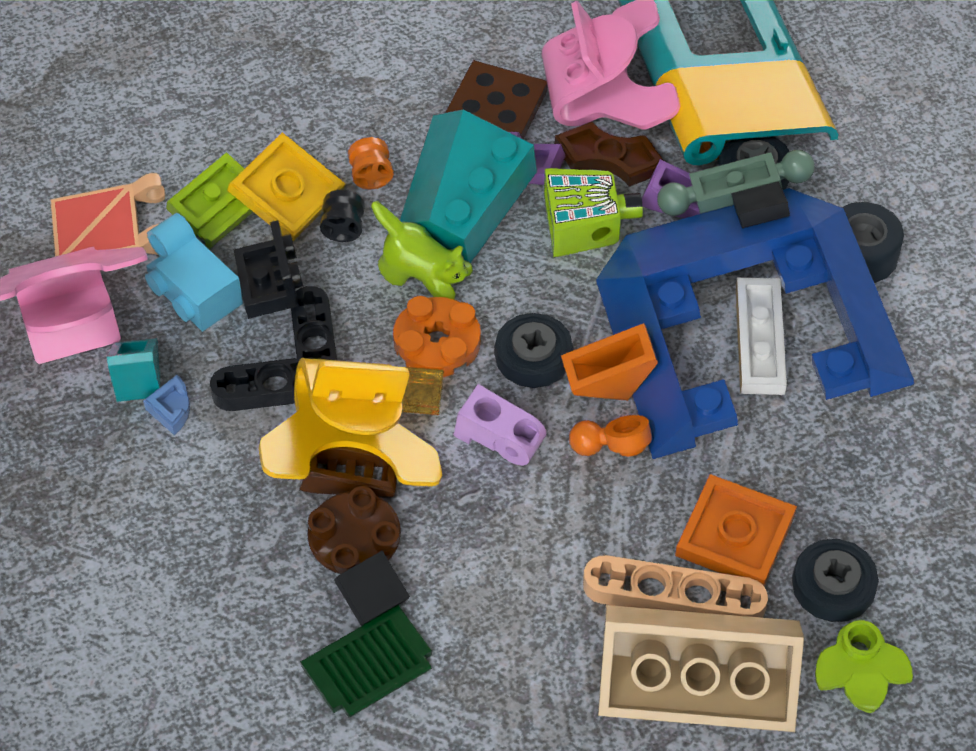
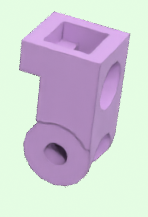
M478 384L458 412L454 436L467 444L474 440L492 451L496 450L507 461L523 466L528 464L546 437V429L531 414Z

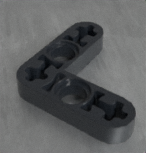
M305 286L296 290L299 306L291 308L297 358L227 366L220 368L213 374L210 379V389L213 402L218 408L225 411H240L295 404L294 384L300 359L337 360L328 295L323 289L316 286ZM314 304L316 320H307L305 305ZM311 336H320L327 341L324 346L318 349H310L303 345V342ZM280 376L287 381L286 385L279 390H269L263 386L268 378ZM249 381H255L256 391H250ZM235 384V392L226 393L227 385Z

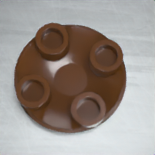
M358 486L351 491L330 497L310 513L308 517V543L312 554L321 565L330 571L342 574L380 551L384 552L389 561L395 554L400 542V522L396 512L388 502L375 495L371 488Z

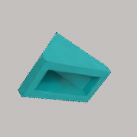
M157 338L113 343L107 355V364L117 402L146 399L161 387Z

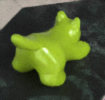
M374 201L371 205L373 213L379 223L388 231L384 241L383 255L378 260V268L384 279L392 285L402 286L410 277H414L424 284L433 297L455 299L456 293L451 284L462 282L465 277L470 276L473 272L471 263L464 260L461 254L463 247L457 246L455 249H446L433 239L430 232L424 226L415 222H401L379 201Z

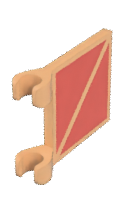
M146 174L131 184L50 199L55 257L93 246L96 250L143 247L146 253L158 255L147 237V232L158 224L152 225L139 233L136 201L159 203L165 199V189L162 186L159 174Z

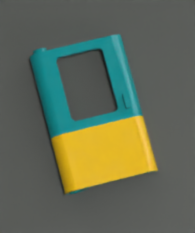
M618 0V2H619V4H620V7L623 6V5H626V4H628V3H630V2L635 1V0ZM654 0L660 18L659 23L654 29L638 39L637 47L653 85L658 86L664 83H672L677 89L680 109L668 121L687 163L700 166L714 161L721 154L725 140L826 132L830 140H838L839 134L774 0H740L764 51L696 55L692 53L669 0ZM702 142L713 143L708 151L699 154Z

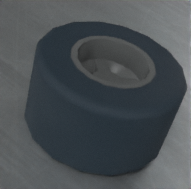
M854 202L841 207L846 213L874 283L888 278L897 267L904 239L902 223L892 211L878 204Z

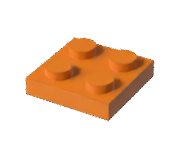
M710 474L676 546L675 556L718 573L757 580L765 587L795 517L797 506Z

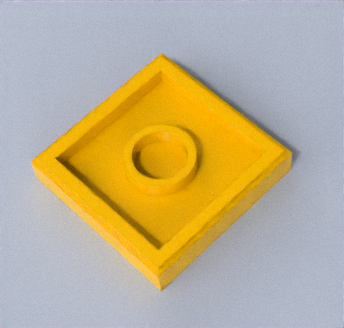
M282 132L229 183L227 191L267 224L270 225V222L278 220L282 235L291 233L292 240L294 241L323 212L324 197L331 191L344 190L346 183Z

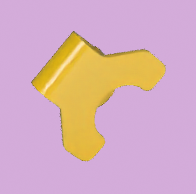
M301 358L297 366L294 384L296 413L263 436L258 448L262 470L273 478L299 480L307 478L311 459L317 453L334 447L358 448L379 456L392 467L398 481L405 485L436 486L442 478V469L436 449L398 423L402 413V399L410 374L408 368L392 366L391 364Z

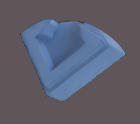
M176 375L143 400L145 410L173 435L177 434L184 426L190 411L186 386L182 379Z

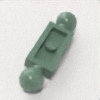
M792 150L783 157L780 163L776 164L770 152L689 174L692 186L685 187L676 182L664 185L657 196L658 206L662 212L669 216L683 214L687 211L690 204L697 202L700 214L732 206L734 204L731 193L777 181L781 185L782 179L796 184L806 182L814 173L815 163L812 156L806 151Z

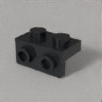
M278 220L270 222L273 240L233 249L248 319L299 306L296 288L303 287V282L297 261L289 263V260L296 259L297 256L291 233L282 235Z

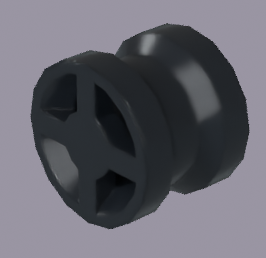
M335 190L328 193L323 199L322 207L325 214H323L320 221V231L325 237L336 242L356 240L362 233V220L360 218L364 214V200L360 195L349 190Z

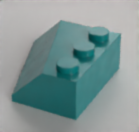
M465 110L433 115L400 221L415 222L424 226L430 232L433 239L448 250L462 246L461 254L464 260L471 263L537 173L534 145Z

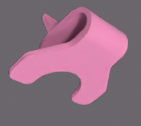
M635 0L617 8L612 14L602 15L593 19L590 18L578 1L572 2L571 6L576 27L550 39L542 49L544 70L555 120L566 126H581L598 118L605 117L645 130L673 118L679 112L680 102L677 89L672 83L651 87L641 86L631 81L627 73V66L634 57L638 39L654 29L659 23L660 18L654 0Z
M93 246L9 269V274L0 278V301L17 296L35 361L42 364L119 342L121 339L119 328L100 270L104 272L113 271L144 262L148 259L147 253L143 247L96 250Z

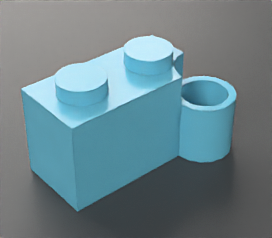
M175 213L147 232L151 246L160 257L146 265L148 272L145 275L146 282L156 295H164L172 302L174 310L185 322L191 320L203 332L243 304L239 277L195 237L192 227L182 215Z

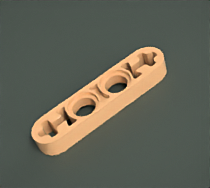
M605 555L592 558L586 564L583 575V590L587 597L594 602L612 606L763 618L768 602V594L765 587L757 580L748 577ZM601 573L610 574L608 586L599 585ZM625 576H631L630 591L624 590ZM653 578L660 581L665 589L661 594L649 596L640 591L638 584L644 579ZM692 586H702L710 592L711 599L705 603H695L687 598L685 591ZM720 591L726 592L724 606L718 605ZM741 596L750 597V609L740 607Z

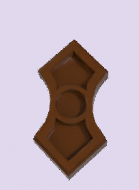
M593 122L555 135L554 144H561L565 153L564 160L570 169L609 171L622 179L629 187L650 179L659 160H663L647 136L618 137L600 130Z

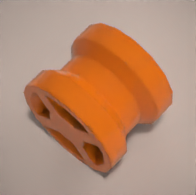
M368 137L360 139L350 146L348 158L349 163L353 167L352 177L356 186L369 190L378 189L392 180L394 176L392 163L388 160L389 149L385 141L379 138Z

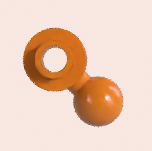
M641 415L619 417L609 422L603 428L594 421L584 420L576 423L569 433L571 448L582 456H592L598 453L604 445H608L612 452L619 453L622 456H635L642 453L645 447L652 441L649 420Z

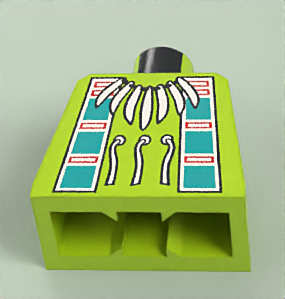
M545 169L544 200L553 257L614 245L619 241L621 220L642 218L643 216L641 193L617 195L614 175L609 171Z

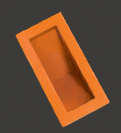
M644 323L561 355L571 391L575 396L628 401L658 364Z

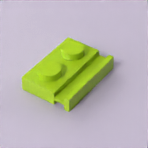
M227 152L170 198L166 209L172 215L179 213L188 221L195 236L203 239L208 249H211L253 213L252 210L227 191L229 183L244 170Z

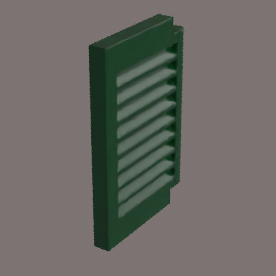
M399 605L300 661V664L332 712L335 713L343 709L348 718L431 670V665L426 658L432 655V650Z

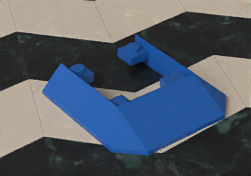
M788 188L784 189L783 192L788 202L789 217L742 228L734 205L628 234L624 237L597 277L596 282L613 335L644 323L658 361L655 368L632 395L638 415L644 416L649 420L652 441L648 446L652 459L696 447L695 437L738 425L737 414L724 379L688 390H681L661 329L701 318L700 309L691 283L771 260L774 262L786 294L826 283L849 341L848 344L812 354V364L826 400L866 388L870 397L914 385V378L843 208Z

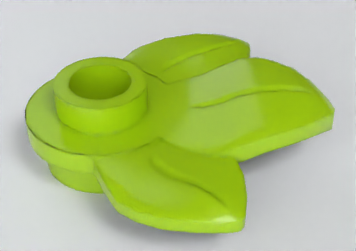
M857 620L845 625L838 633L836 644L824 649L820 653L815 669V681L820 690H833L844 687L845 695L850 702L866 713L875 712L884 703L888 691V683L907 684L911 683L913 679L911 662L904 651L885 643L884 637L877 626L865 620ZM855 642L863 643L868 650L856 649L852 644Z

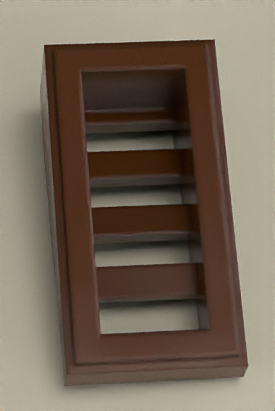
M334 447L317 453L311 459L309 475L305 479H300L299 491L336 495L351 491L358 486H366L371 488L375 495L379 497H393L397 478L392 467L385 460L371 452L352 447ZM318 464H326V469L318 468ZM337 465H345L344 473L336 472ZM356 466H364L362 477L355 475ZM374 467H382L381 480L373 479Z

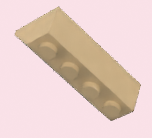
M606 605L598 716L795 732L804 635L800 621Z

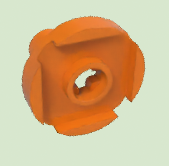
M413 297L408 301L407 308L399 314L393 328L394 349L397 356L399 354L405 360L406 367L416 374L433 378L453 375L455 368L461 367L465 363L466 367L469 366L476 359L480 350L481 329L475 317L473 306L445 297ZM432 332H443L448 337H441L439 342H432L429 334Z

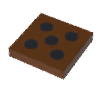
M473 60L445 113L465 110L507 132H519L521 138L524 139L548 91L547 81Z

